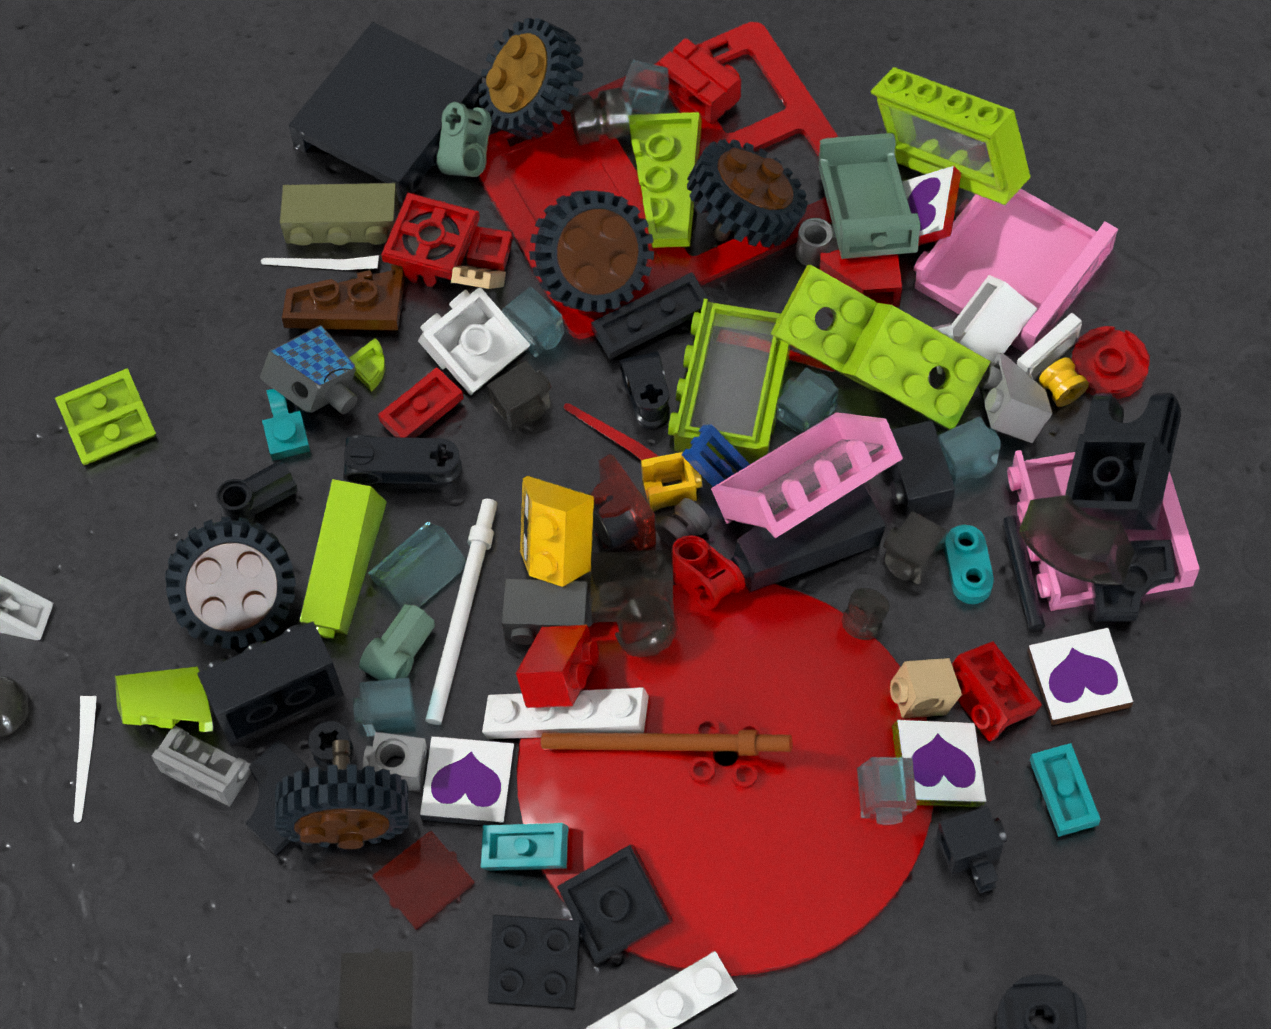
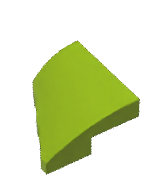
M198 666L115 676L117 708L122 723L140 726L151 724L161 728L173 729L180 720L199 722V731H213L207 695L197 675L200 672Z

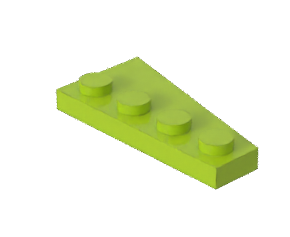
M700 112L627 115L643 196L645 216L649 225L648 232L652 234L654 242L651 243L652 247L690 246L694 202L691 201L689 196L692 191L687 190V183L689 182L687 178L699 158L702 126Z

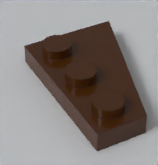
M391 265V271L372 275L371 270L357 273L356 279L338 283L333 279L286 289L282 313L283 327L314 329L321 325L325 329L398 330L405 280L403 267Z

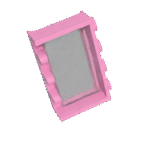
M836 412L712 487L711 490L726 524L736 521L763 527L777 538L903 458L886 419Z

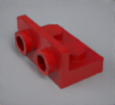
M994 641L959 654L952 663L962 693L958 702L988 741L997 739L1006 726L1035 715L1042 706L1041 702Z

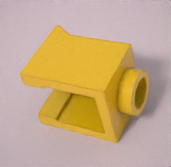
M683 452L641 460L642 480L650 513L660 508L677 505L684 498L697 501L696 489L703 487L702 478L682 456ZM681 480V483H679V484H674V485H669V486H664V487H663V484H662V483H667V482H672V481Z

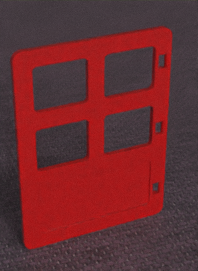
M748 22L700 43L710 51L725 44L728 45L730 51L714 57L721 65L742 55H751L786 109L733 133L725 132L718 121L710 124L701 117L699 158L705 148L714 141L718 143L719 140L726 139L730 143L731 140H739L742 148L745 143L753 145L754 152H757L795 134L804 135L819 157L820 141L825 138L838 137L764 25L758 22ZM658 62L579 96L570 112L564 109L561 110V114L565 118L559 125L552 122L554 130L549 134L543 132V137L536 139L532 137L531 140L527 139L510 147L507 140L515 137L511 133L501 130L488 137L486 166L477 177L508 230L512 232L515 242L531 269L536 267V261L530 260L529 251H535V243L530 242L531 235H537L539 231L535 224L538 218L544 219L547 214L544 210L549 205L555 206L557 204L556 199L561 196H570L571 192L586 190L614 193V196H622L627 199L628 205L636 206L640 211L638 217L646 219L637 170L604 117L659 92L667 95L678 113L695 112L657 83ZM624 88L628 89L629 95L612 102L609 95ZM826 197L807 206L805 214L790 237L778 246L772 243L770 247H763L760 241L757 246L749 245L748 239L745 236L742 242L732 239L697 256H691L684 247L653 248L652 244L649 243L648 250L654 251V260L647 259L646 267L652 268L650 275L642 276L640 281L645 283L640 291L633 290L634 298L629 302L621 301V307L693 272L697 281L702 286L797 243L799 227L805 220L821 218L832 224ZM648 227L645 228L646 234H649ZM536 276L540 283L542 281L541 278ZM545 291L567 331L577 339H585L595 335L591 329V322L621 308L618 307L614 310L607 308L605 309L606 312H587L564 306L562 302L553 300L550 297L551 293Z

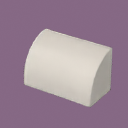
M988 275L952 323L954 339L961 345L991 361L989 364L991 365L998 353H1005L1038 308L1005 281Z

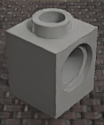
M375 732L373 746H366L363 768L365 766L375 767V772L381 769L390 770V775L397 773L401 776V779L407 781L408 791L422 792L429 757L425 738ZM400 756L404 758L402 764L397 767L390 768L385 766L386 761L391 757Z

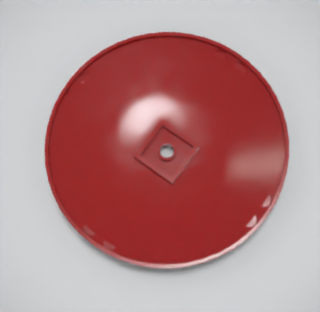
M745 584V588L738 593L731 592L720 599L718 606L712 610L702 607L683 588L672 585L646 593L624 603L588 627L592 641L597 643L599 658L598 663L593 667L586 680L584 689L581 690L644 688L649 695L644 733L738 734L739 730H758L759 734L792 735L793 745L791 752H759L758 756H740L738 751H734L738 756L737 761L730 766H721L714 760V755L718 751L542 749L541 737L521 738L517 761V790L523 824L564 823L568 826L567 869H541L563 902L564 900L557 886L628 845H634L673 922L624 951L645 961L679 971L688 968L716 951L730 976L760 974L785 969L811 960L836 948L860 932L883 911L901 889L921 853L931 823L934 800L908 799L897 720L927 721V718H902L898 703L892 700L890 693L891 680L901 667L888 650L869 631L848 615L829 604L805 593L775 584L753 592H749Z

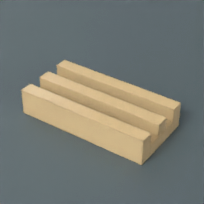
M475 266L453 267L451 282L487 289L504 287L506 272L491 271V269L487 268L477 269Z

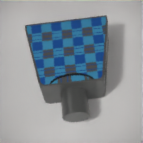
M321 325L269 351L260 379L304 411L314 412L330 403L343 415L348 413L358 401V397L349 390L356 371L355 364Z

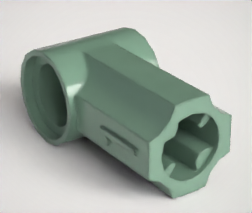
M405 604L381 638H374L368 644L361 656L359 668L394 689L400 687L412 669L413 657L434 629V619L428 616L421 608Z

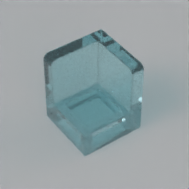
M632 60L622 86L623 115L662 114L669 96L668 69L663 66Z

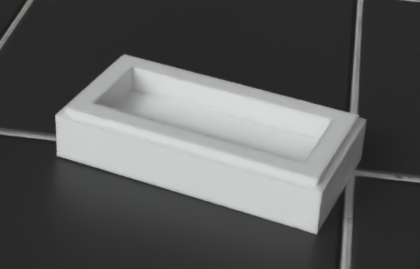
M1073 313L1068 315L1018 359L1017 366L1035 380L1048 366L1057 361L1077 343L1082 321Z

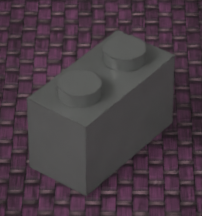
M506 579L502 616L505 640H511L520 645H530L535 640L541 627L587 625L589 607L587 581H572L561 587L543 580Z

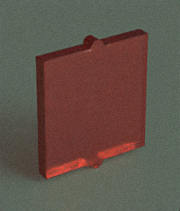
M432 830L373 875V879L390 898V906L398 908L415 930L475 884L474 880L458 863L457 854L454 851L449 852Z

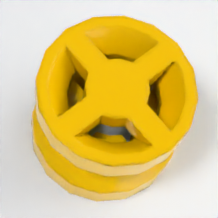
M1070 358L1059 359L1048 366L1038 380L1044 389H1050L1053 393L1052 400L1058 407L1066 406L1078 399L1089 385L1083 375H1077L1075 364Z

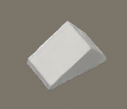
M0 576V633L40 640L54 603Z

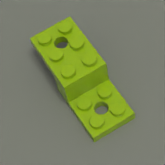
M812 265L806 266L771 332V335L865 388L884 393L951 431H954L991 362L897 307L877 303ZM827 307L833 314V321L827 329L821 330L815 323V316L818 310ZM940 366L945 372V381L940 387L933 388L929 383L928 376L934 367Z

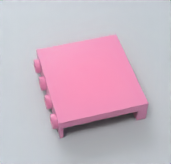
M1020 189L1006 205L975 194L971 200L967 198L960 205L956 213V220L953 222L951 236L936 240L933 249L929 253L924 251L918 258L914 266V271L916 272L915 289L960 314L988 275L1005 281L1038 308L1011 343L1013 347L1026 353L1054 328L1111 253L1118 228L1104 222L1099 230L1095 231L1023 189Z
M1015 451L1012 467L1007 469L1010 489L1012 491L1017 490L1020 502L1017 503V514L1021 526H1027L1030 538H1027L1028 555L1031 562L1037 561L1040 574H1037L1038 591L1041 598L1047 597L1050 611L1093 604V578L1108 575L1118 570L1128 558L1130 541L1171 540L1176 575L1174 583L1159 585L1146 594L1194 585L1200 568L1170 471L1156 530L1081 528L1062 507L1075 452L1024 461L1022 451Z

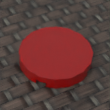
M1102 326L1091 329L1079 337L1072 351L1071 360L1075 364L1077 375H1083L1089 383L1085 392L1093 396L1097 393H1112L1116 399L1129 397L1141 388L1148 375L1150 356L1145 344L1134 333L1127 330L1125 332L1115 330L1113 326Z

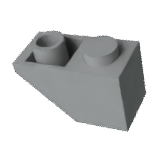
M998 353L992 364L987 367L979 382L991 429L1033 443L1052 415L1046 390L1010 358Z

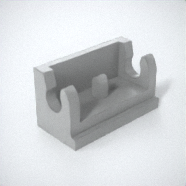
M174 726L168 732L159 748L151 756L160 772L229 807L251 774L249 769L250 763L241 758H235L191 736L178 726Z

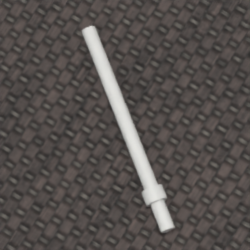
M492 499L482 500L476 525L470 529L467 541L470 549L425 719L427 723L432 725H441L484 555L486 550L491 548L494 531L491 528L498 505Z

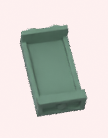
M893 133L825 138L820 141L819 172L841 259L918 252L920 221L918 213L911 214L895 158L896 139Z

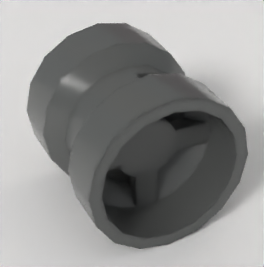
M689 498L682 499L675 506V513L671 517L665 516L655 525L658 535L671 549L678 538L690 535L702 536L712 527L711 520L706 512Z

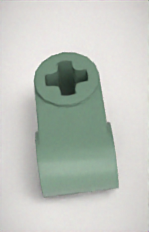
M458 102L450 103L445 108L442 115L441 137L437 153V164L442 173L446 175L475 177L483 172L486 166L488 137L491 129V116L486 109L477 107L471 110ZM454 118L461 121L460 123L453 122L452 119ZM473 121H479V122H481V125L472 124V123H473Z

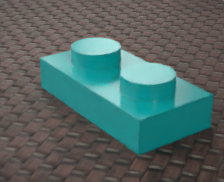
M1069 743L1031 754L1030 763L1058 837L1098 826L1101 819L1072 744Z
M564 823L483 825L481 868L487 871L567 869L568 826Z

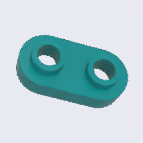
M956 526L947 534L944 546L952 590L960 601L967 604H978L990 596L994 583L986 540L983 533L974 526ZM968 539L972 542V545L963 546L959 541ZM975 575L979 577L980 581L972 583L966 577Z

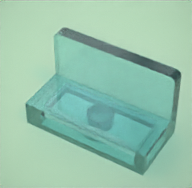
M427 522L369 571L368 575L377 586L389 590L401 608L405 604L421 607L465 568L467 560L443 527Z

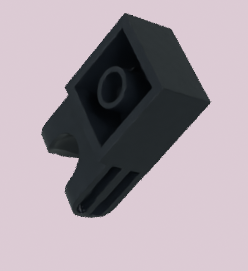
M1097 393L1094 395L1084 434H1079L1062 505L1064 510L1081 528L1156 530L1181 419V408L1173 393L1153 394L1143 414L1138 419L1128 423H1123L1124 409L1112 393Z

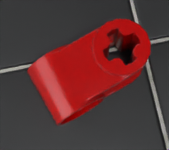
M690 535L678 538L674 542L672 547L673 581L677 586L683 588L694 597L705 609L712 610L718 606L720 599L731 592L738 593L745 588V579L739 567L730 559H726L704 539Z

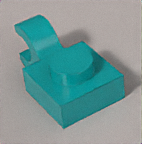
M275 389L266 390L273 418L262 420L272 461L310 452L301 412L289 413L285 397Z

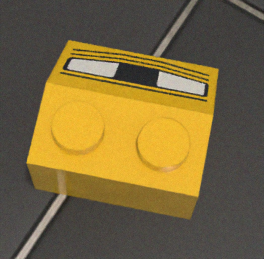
M530 476L523 478L520 553L529 576L564 587L591 571L594 496Z

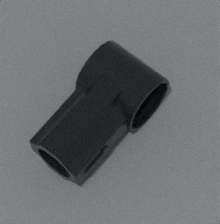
M278 461L244 480L230 479L219 486L216 498L222 517H230L231 521H238L239 517L245 518L252 524L257 513L298 492V489L286 465ZM237 501L244 502L236 507L230 506L232 503Z

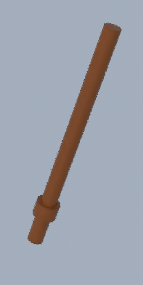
M739 730L738 734L543 732L541 735L542 749L738 751L740 756H758L759 752H791L793 745L792 735L759 734L758 730Z

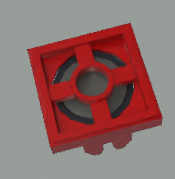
M407 193L381 254L383 262L403 267L404 275L413 283H416L419 275H421L427 287H432L437 282L438 277L451 280L453 267L461 266L480 220L479 211Z

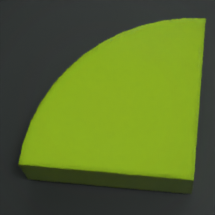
M376 338L349 357L355 364L356 371L354 375L371 392L381 382L386 365L382 347Z

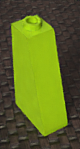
M334 479L331 482L300 617V622L304 625L313 621L320 636L323 638L334 639L335 633L347 635L387 502L371 486Z

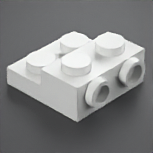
M481 287L471 294L467 290L461 292L449 303L452 310L443 317L436 313L420 327L423 333L418 340L442 370L447 368L470 396L530 346L528 341Z

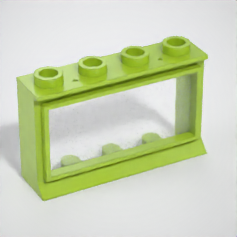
M895 67L871 90V94L877 96L886 132L895 135V158L898 164L923 174L955 166L961 172L959 188L1006 205L1031 178L1014 110Z
M704 298L701 313L694 312L692 319L691 335H695L694 345H687L684 354L683 368H688L686 379L679 378L677 385L676 401L681 402L679 412H672L669 421L668 435L674 436L675 451L684 452L685 449H690L692 447L690 444L692 439L699 437L701 434L699 432L700 428L703 425L712 424L749 464L754 463L769 453L771 434H774L778 400L780 401L782 396L785 367L788 366L790 345L771 335L781 313L712 303ZM708 441V443H707L706 445H707L720 459H725V458L713 447V445Z

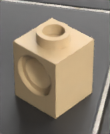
M950 658L905 661L890 684L892 700L898 703L902 718L947 715L962 695Z

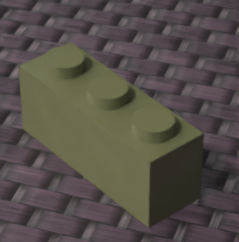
M396 184L283 185L280 225L285 243L305 246L311 243L344 245L355 242H369L371 244L387 242L399 214L400 203Z

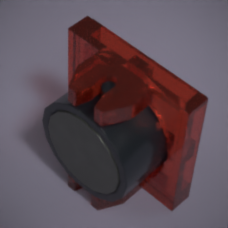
M609 454L598 461L600 483L592 492L588 493V495L594 496L593 533L599 536L605 549L621 548L633 541L645 557L656 551L657 547L655 513L614 455Z

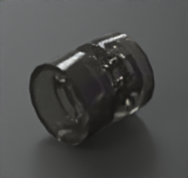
M620 87L600 91L598 97L594 99L589 94L568 99L573 104L570 116L575 138L579 146L599 142L601 135H606L609 139L630 135L628 113Z

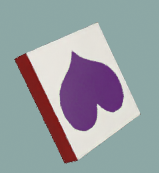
M955 166L902 182L911 214L918 213L920 221L918 246L951 236L961 172Z

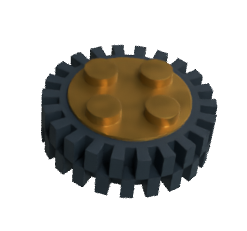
M526 18L524 23L518 21L513 24L514 31L506 29L502 33L505 42L496 40L493 45L497 50L495 56L488 53L485 61L491 63L490 69L482 68L481 76L486 79V82L479 84V92L485 95L479 101L480 106L485 107L490 113L491 125L520 138L531 140L532 137L536 139L543 137V132L548 134L554 130L552 122L560 125L565 119L561 114L562 109L570 112L580 89L573 86L574 82L582 81L583 73L576 69L584 65L583 58L577 56L582 51L580 45L575 43L576 38L573 35L542 19Z

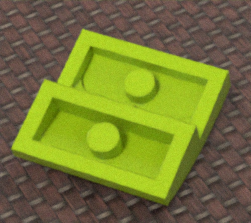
M128 368L55 397L83 466L157 436Z

